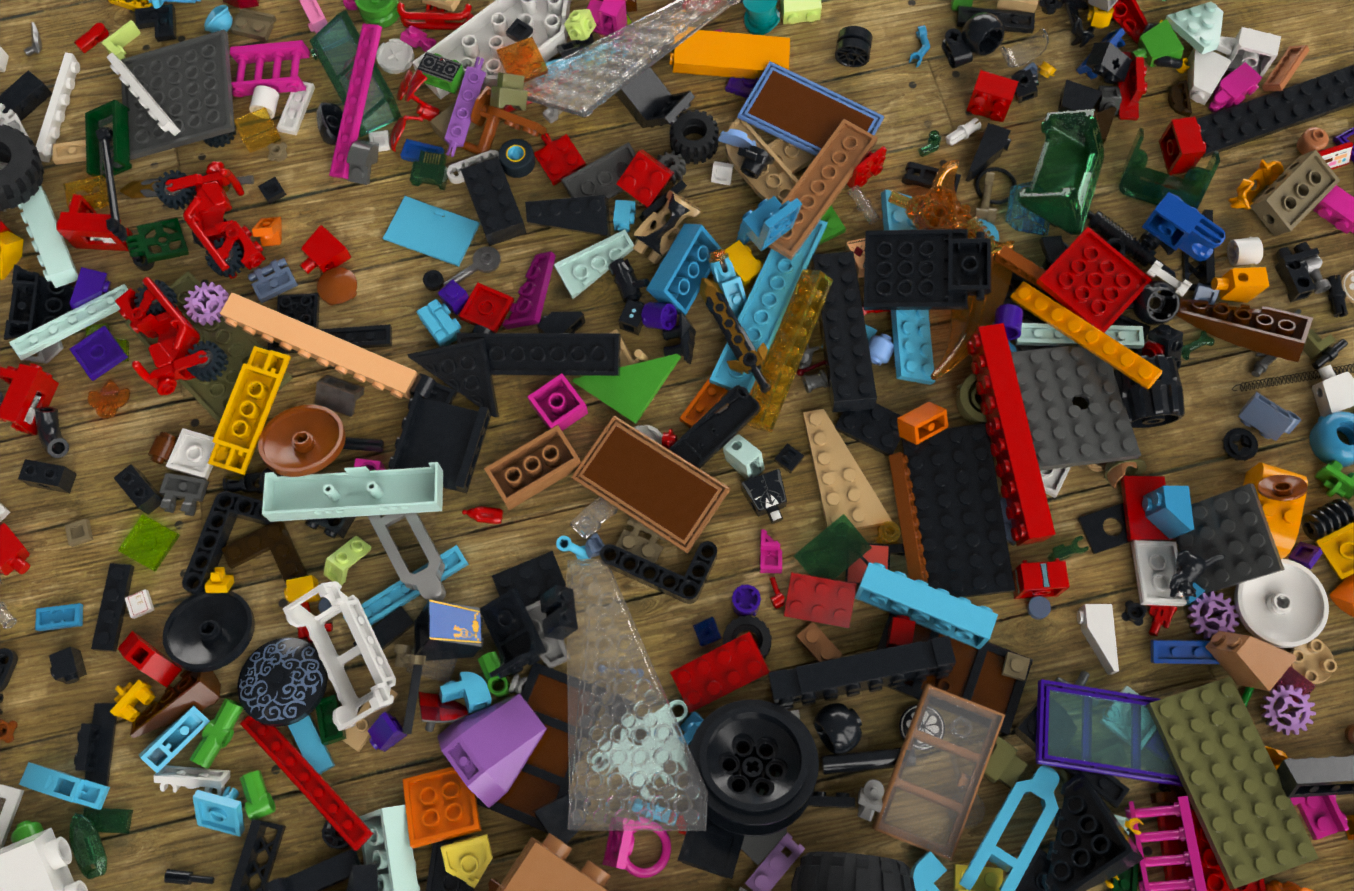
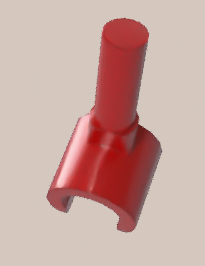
M771 577L770 581L775 596L770 598L775 609H778L785 604V598L778 588L775 577Z

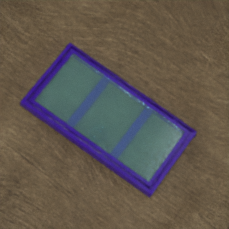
M1043 679L1038 680L1036 764L1183 787L1146 706L1151 702L1160 700L1159 698Z

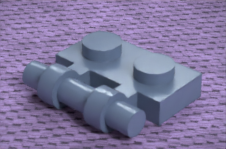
M285 258L278 261L275 259L270 262L271 264L261 269L258 267L254 269L253 273L247 275L251 282L258 279V281L251 285L261 303L298 286L290 268L287 266L281 269L288 265ZM275 271V273L265 277V275Z

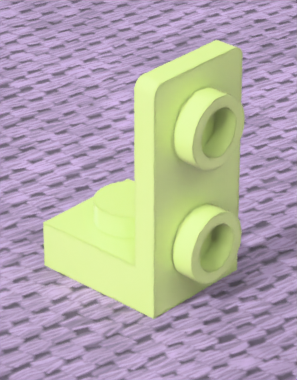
M130 20L101 43L109 54L113 53L120 60L125 59L124 55L127 53L123 47L139 36L141 32L135 23Z
M354 536L326 558L323 575L332 582L336 581L343 585L346 582L348 569L369 553L371 546L358 536Z

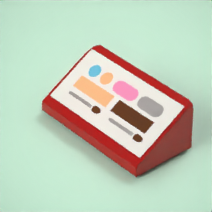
M1347 142L1318 151V153L1331 169H1335L1349 164L1353 143Z

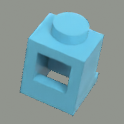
M615 200L614 231L626 230V232H630L631 224L635 223V201Z

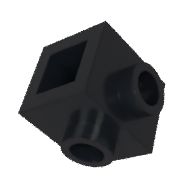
M1024 69L1019 70L1011 76L1012 80L1019 81L1015 91L1018 103L1038 97L1036 86H1039L1036 74L1032 75L1031 69L1026 71Z

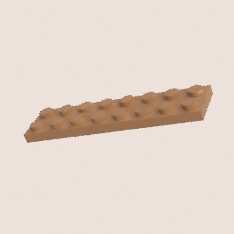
M846 119L842 120L781 203L783 205L788 200L792 202L798 198L802 206L793 228L769 245V248L790 260L793 259L853 176L855 167L863 162L874 147L878 137Z

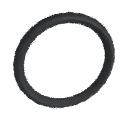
M990 167L983 170L977 176L975 189L981 199L983 194L979 188V182L981 177L987 172H1002L1012 181L1013 189L1011 194L1003 200L990 199V204H1004L1010 201L1017 191V183L1014 176L1003 168Z

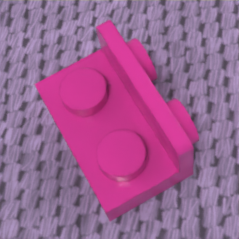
M1336 795L1304 797L1305 801L1297 804L1313 840L1349 830L1347 817L1339 809Z

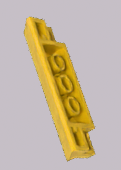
M256 346L253 347L247 364L243 363L212 440L215 446L208 464L233 473L245 475L291 356L273 350L269 351Z

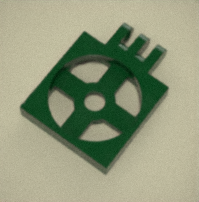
M178 218L136 226L138 234L127 236L125 240L128 250H130V256L145 255L148 263L189 255ZM163 228L171 229L176 233L168 234L164 232ZM155 230L156 234L154 237L146 238L148 233ZM165 237L167 240L162 243L159 242V238ZM181 241L178 249L170 250L169 244L171 242ZM158 245L161 247L162 252L154 254L148 250V247Z

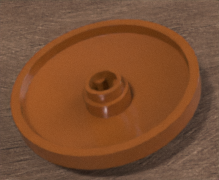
M301 405L281 412L267 423L259 437L258 450L263 462L271 471L288 477L306 476L324 469L339 456L345 444L346 433L341 419L331 409L319 405Z

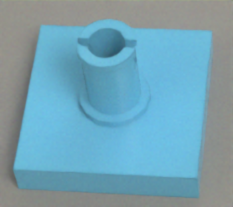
M226 787L222 796L197 790L193 795L197 825L241 837L245 827L241 801L236 800L239 796V791L235 788H232L230 791L231 787Z

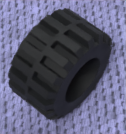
M695 109V112L686 110L685 114L681 112L678 120L670 125L671 150H674L675 156L681 154L682 159L687 164H690V162L698 164L699 161L702 163L706 162V158L710 160L713 154L716 153L719 129L716 120H713V116H707V112L702 111L701 113L697 109ZM693 133L703 136V138L696 141L688 140L685 137Z

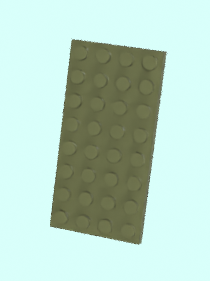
M187 271L169 286L177 295L176 299L178 301L174 304L200 334L199 342L203 341L206 344V341H210L219 346L228 357L226 359L228 365H224L227 370H222L221 373L223 375L221 377L217 375V380L215 381L211 379V382H206L205 380L203 382L197 378L190 380L178 379V381L220 423L243 363L247 364L254 346L263 347L252 335L243 331L242 327L237 325L234 328L226 324L223 316L220 317V323L214 320L212 326L208 322L204 326L199 322L195 323L186 314L187 310L184 308V305L188 303L184 299L191 296L188 293L189 290L194 292L195 285L201 288L202 284ZM157 299L152 301L151 305H155ZM130 319L125 322L127 327L147 348L158 342V337L152 339L142 332L136 333L129 325L131 323ZM212 355L207 356L208 360L213 359ZM285 371L278 391L293 379L287 371Z
M1231 676L1146 705L1230 890L1319 859L1291 799L1286 796L1282 788L1279 774Z

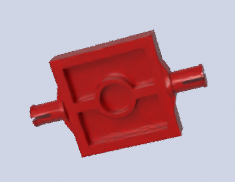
M544 133L545 136H541L545 146L536 151L534 156L553 186L560 183L563 178L587 166L567 134L554 141L551 140L548 133Z

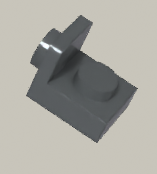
M1099 85L1098 90L1102 91V94L1099 98L1098 112L1116 107L1114 116L1118 115L1122 101L1119 86Z

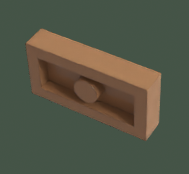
M814 622L810 623L796 636L817 662L837 659L843 656Z

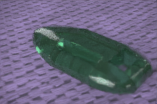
M75 813L69 828L70 845L81 873L87 879H94L106 873L107 856L96 827L87 817ZM94 864L96 868L92 869L90 865Z

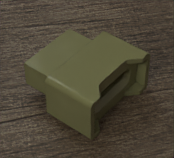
M498 72L497 86H492L490 106L503 108L505 105H511L514 109L526 111L528 91L523 90L525 76Z
M998 736L983 776L992 783L998 780L1011 789L1028 764L1015 755L1018 751L1016 748Z

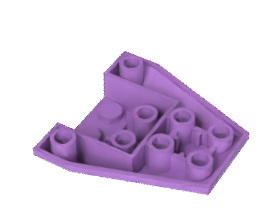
M517 694L468 715L463 719L454 721L437 738L441 751L465 785L490 808L508 793L547 728L523 696Z

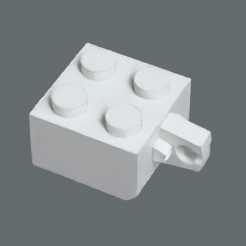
M1242 27L1235 38L1221 36L1216 51L1226 54V58L1232 60L1227 68L1228 71L1233 72L1246 62L1263 77L1278 55L1281 36Z

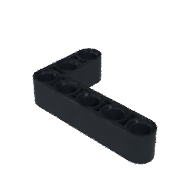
M228 491L220 492L215 497L182 580V586L185 590L192 594L205 591L204 585L211 577V572H215L214 568L219 565L223 554L221 549L226 546L237 518L263 525L273 523L262 515V500ZM228 500H231L230 505L227 506V507H224V506H225V503H226ZM251 505L250 510L248 512H244L245 508ZM223 520L222 525L217 527V523ZM215 540V544L209 547V543ZM207 560L206 566L201 568L202 562ZM199 580L198 586L193 588L194 582Z
M710 541L701 543L685 576H681L612 544L603 546L600 551V557L603 565L679 601L693 604L698 600L716 562L717 547ZM705 549H710L714 554L707 558L701 553ZM613 552L616 554V557L609 561L605 559V555ZM628 561L636 563L633 569L629 570L624 567ZM700 568L705 573L701 577H696L692 572ZM647 570H653L656 574L653 578L649 579L644 577V573ZM667 579H673L676 582L670 588L664 586L663 583ZM686 588H693L695 594L688 597L684 595L683 591Z

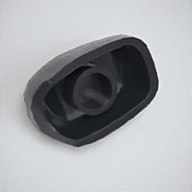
M322 102L317 108V126L323 141L326 144L336 145L343 111L336 104Z

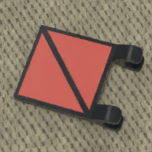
M847 542L845 582L855 583L859 586L869 562L880 563L887 570H890V554L904 556V545Z

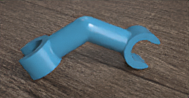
M925 25L918 26V31L916 32L922 47L918 52L912 53L909 59V63L912 59L918 60L916 67L921 65L923 56L930 49Z

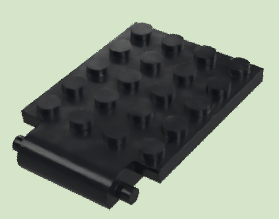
M968 229L879 230L865 232L864 310L968 309V296H976L977 301L985 300V295L991 293V239L985 238L984 232H977L976 238L968 239Z

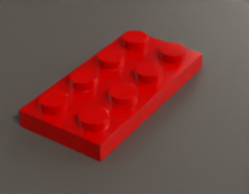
M748 632L671 671L670 674L691 713L768 674L770 670L751 632Z

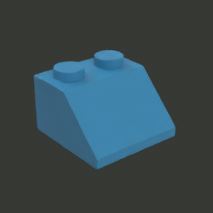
M1162 486L1143 496L1142 507L1145 510L1146 518L1169 539L1194 530L1189 486Z

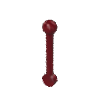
M825 360L807 368L798 369L796 373L798 376H803L805 372L824 365Z

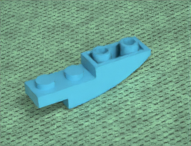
M28 762L19 785L98 810L102 809L110 789L108 786Z

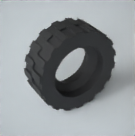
M750 615L745 617L739 616L737 619H733L726 626L723 633V645L736 639L740 632L749 630L756 634L758 638L757 646L765 659L769 654L772 641L769 628L759 618H754Z

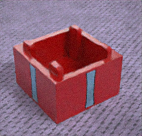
M1055 558L1052 562L1027 563V560H1023L1012 572L1015 585L1014 599H1027L1036 596L1058 597L1070 587L1066 561H1060L1059 558Z

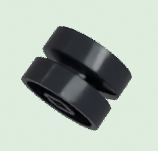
M860 26L842 28L838 33L835 50L837 62L854 68L866 65L870 59L873 40L871 32Z

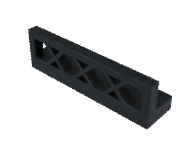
M1204 209L1201 214L1213 222V210ZM1214 248L1212 255L1205 261H1199V265L1196 268L1189 263L1191 256L1182 251L1183 281L1185 279L1189 281V277L1194 274L1199 279V283L1211 285V281L1215 277ZM1192 284L1188 290L1195 291L1197 284Z
M252 819L229 891H252L249 882L256 874H259L262 882L255 891H263L261 886L269 882L286 826ZM267 827L278 830L275 840L267 844L264 838ZM266 850L269 860L267 864L260 868L257 857L258 854Z

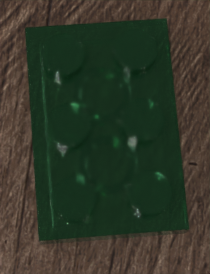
M842 514L796 552L793 557L808 575L834 580L872 547L849 519Z

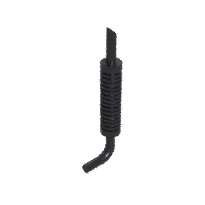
M1072 202L1066 204L1050 221L1053 227H1057L1068 213L1076 211L1090 220L1088 226L1092 229L1094 228L1095 231L1098 230L1097 233L1101 232L1100 235H1104V238L1108 237L1107 240L1111 238L1122 240L1127 255L1131 254L1130 257L1134 256V260L1137 258V262L1141 261L1140 264L1144 267L1148 263L1153 265L1156 260L1159 261L1154 257L1157 253L1155 250H1150V247H1146V244L1143 245L1144 242L1140 243L1139 239L1136 240L1137 237L1133 238L1134 235L1130 236V232L1126 233V229L1123 231L1124 228H1120V225L1116 226L1117 223H1113V220L1110 221V218L1107 219V216H1103L1104 214L1101 211L1094 214L1080 203ZM1163 264L1161 269L1176 278L1175 272Z

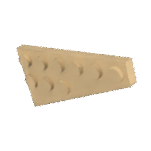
M819 409L803 412L828 534L891 524V518L825 410Z

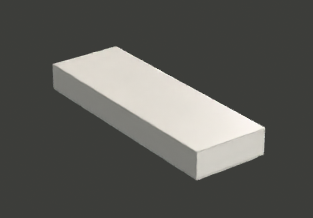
M303 82L306 86V91L290 92L277 125L278 132L297 135L315 90L313 83Z

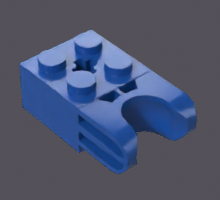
M1170 192L1162 199L1142 226V228L1175 251L1179 248L1197 261L1207 260L1212 255L1213 248L1220 246L1225 240V232L1221 227L1202 215L1196 208L1183 202L1179 196L1173 195Z

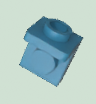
M693 712L680 726L685 733L680 740L685 746L691 745L697 728L704 721L698 712Z

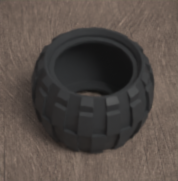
M809 852L800 858V866L796 868L791 884V891H916L914 879L910 877V868L904 862L886 857L844 852Z

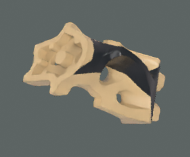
M671 190L667 192L666 198L668 200L664 208L659 213L653 212L633 235L637 238L633 249L644 254L649 246L653 250L648 259L657 265L666 256L681 229L678 228V225L682 220L687 217H697L701 213L700 208ZM670 213L671 217L666 223V215ZM653 221L657 222L655 229L650 227ZM675 231L676 236L674 239L669 240L668 235Z

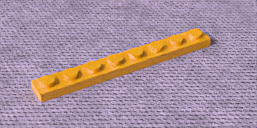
M1023 281L1010 296L1012 301L1147 390L1161 376V369Z

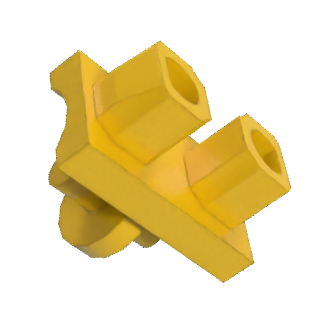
M140 679L135 684L129 682L125 687L117 685L115 690L119 694L114 698L117 704L110 712L114 716L134 722L140 716V712L135 708V705L139 701L144 705H148L156 698L151 691L152 686Z

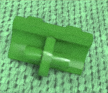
M1333 460L1319 470L1314 477L1323 482V485L1328 488L1326 495L1329 497L1336 493L1340 497L1344 496L1349 500L1354 495V473L1350 472L1346 476L1340 472L1343 468L1342 464Z

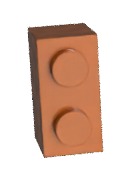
M927 402L898 417L899 437L917 445L947 429V409L932 402Z

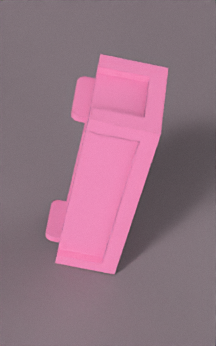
M299 0L310 21L308 27L311 32L315 31L318 36L331 30L316 0Z

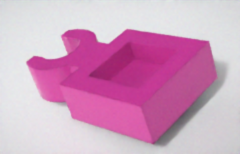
M412 25L403 31L400 36L401 41L414 48L420 46L425 52L435 46L437 42L432 38H427L425 32Z

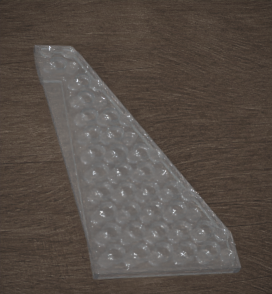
M677 0L534 72L524 81L523 90L528 91L527 101L585 118L591 115L593 110L599 105L604 104L607 99L727 8L739 3L741 0Z
M596 558L568 560L566 588H571L574 592L578 630L567 637L569 814L567 829L574 831H706L708 791L612 570L606 563Z

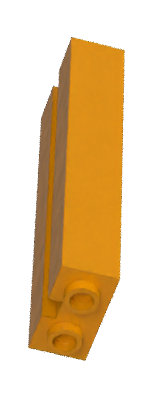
M676 28L675 36L671 35L670 47L674 48V53H670L669 65H673L672 73L734 78L744 77V79L758 78L759 80L770 61L789 70L790 38L683 28Z

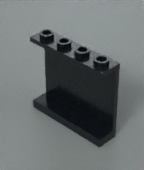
M415 392L414 397L409 400V412L402 421L401 427L403 430L401 436H398L396 439V451L389 460V470L430 467L429 462H438L443 469V488L467 494L490 422L491 414L489 409L480 407L479 411L424 399L419 392Z

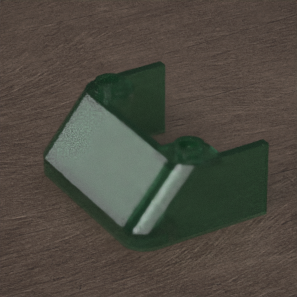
M1139 128L1120 178V192L1123 195L1157 206L1167 193L1170 192L1173 195L1179 196L1189 206L1198 209L1220 163L1219 152L1214 150L1206 169L1192 167L1182 179L1145 167L1148 156L1144 150L1139 149L1144 139V129Z

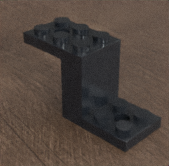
M644 58L617 64L593 89L597 96L602 94L608 95L611 92L615 93L642 128L673 124L678 120L680 112L687 110L691 106L690 102L695 98L691 91L671 95Z

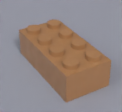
M557 425L487 466L484 470L508 510H511L576 471L581 461Z

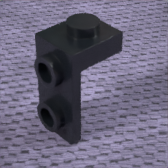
M1161 324L1148 331V339L1164 345V357L1173 356L1179 369L1181 366L1183 332L1166 324Z

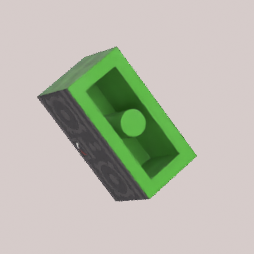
M426 52L417 68L428 78L424 83L454 94L465 75L461 63L457 60L446 59L436 53Z

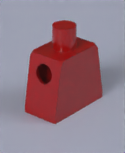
M320 225L302 246L301 250L307 259L299 266L306 274H309L316 267L324 273L343 264L351 258V255L340 241Z
M3 523L0 526V573L7 576L15 570L19 574H24L30 568V564L25 561L30 553L10 528Z

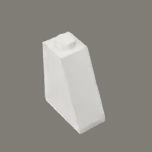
M1193 48L1188 57V66L1190 68L1188 69L1187 84L1190 99L1205 105L1232 60L1214 51L1201 54Z

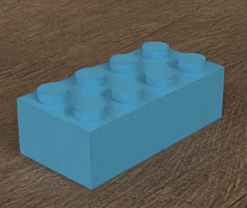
M684 224L646 290L658 302L673 304L678 315L680 312L686 315L699 293L701 279H707L711 272L709 261L718 260L723 249L702 224Z

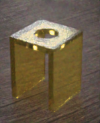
M265 107L234 119L239 135L250 153L267 147L271 143L281 141L275 123L271 120Z

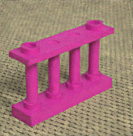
M303 40L230 47L229 54L238 64L236 82H231L232 95L234 97L253 95L254 88L259 85L271 87L278 93L306 91L305 84L298 76L300 59L310 57V51ZM283 60H292L290 77L280 78ZM274 61L272 79H262L264 63ZM256 63L254 80L244 81L246 64Z
M1188 796L1177 797L1178 802H1174V805L1135 809L1134 802L1130 801L1129 807H1125L1126 818L1129 820L1132 818L1176 815V817L1182 818L1183 827H1178V830L1135 834L1137 849L1144 858L1140 861L1143 880L1138 881L1140 891L1191 889V891H1207ZM1138 823L1133 826L1134 830H1139ZM1181 839V842L1186 841L1188 851L1183 852L1184 854L1144 857L1143 842ZM1186 864V867L1191 866L1193 876H1189V879L1149 882L1146 867Z

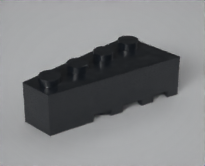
M605 195L525 202L526 219L531 225L603 237L611 236L608 198Z

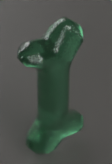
M1201 331L1199 339L1188 345H1183L1181 352L1183 359L1188 360L1192 351L1204 345L1213 346L1215 343L1214 338L1209 337L1207 332Z

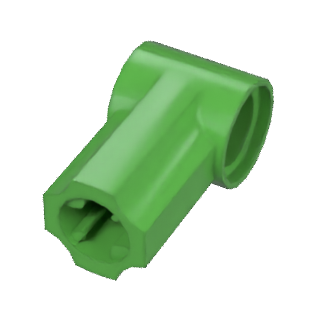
M496 651L488 652L478 658L487 681L488 689L498 698L506 697L509 694L510 682L507 677L499 679V676L490 677L489 673L500 667V660ZM498 681H504V688L501 691H495L494 689Z
M257 770L243 775L240 781L247 800L245 802V809L251 821L252 819H260L275 812L274 800L270 793L267 792L261 771Z

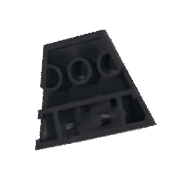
M14 264L12 277L13 291L9 319L6 320L4 340L18 338L71 311L70 300L75 288L68 284L55 288L52 281L48 282L39 273L34 271L32 273Z

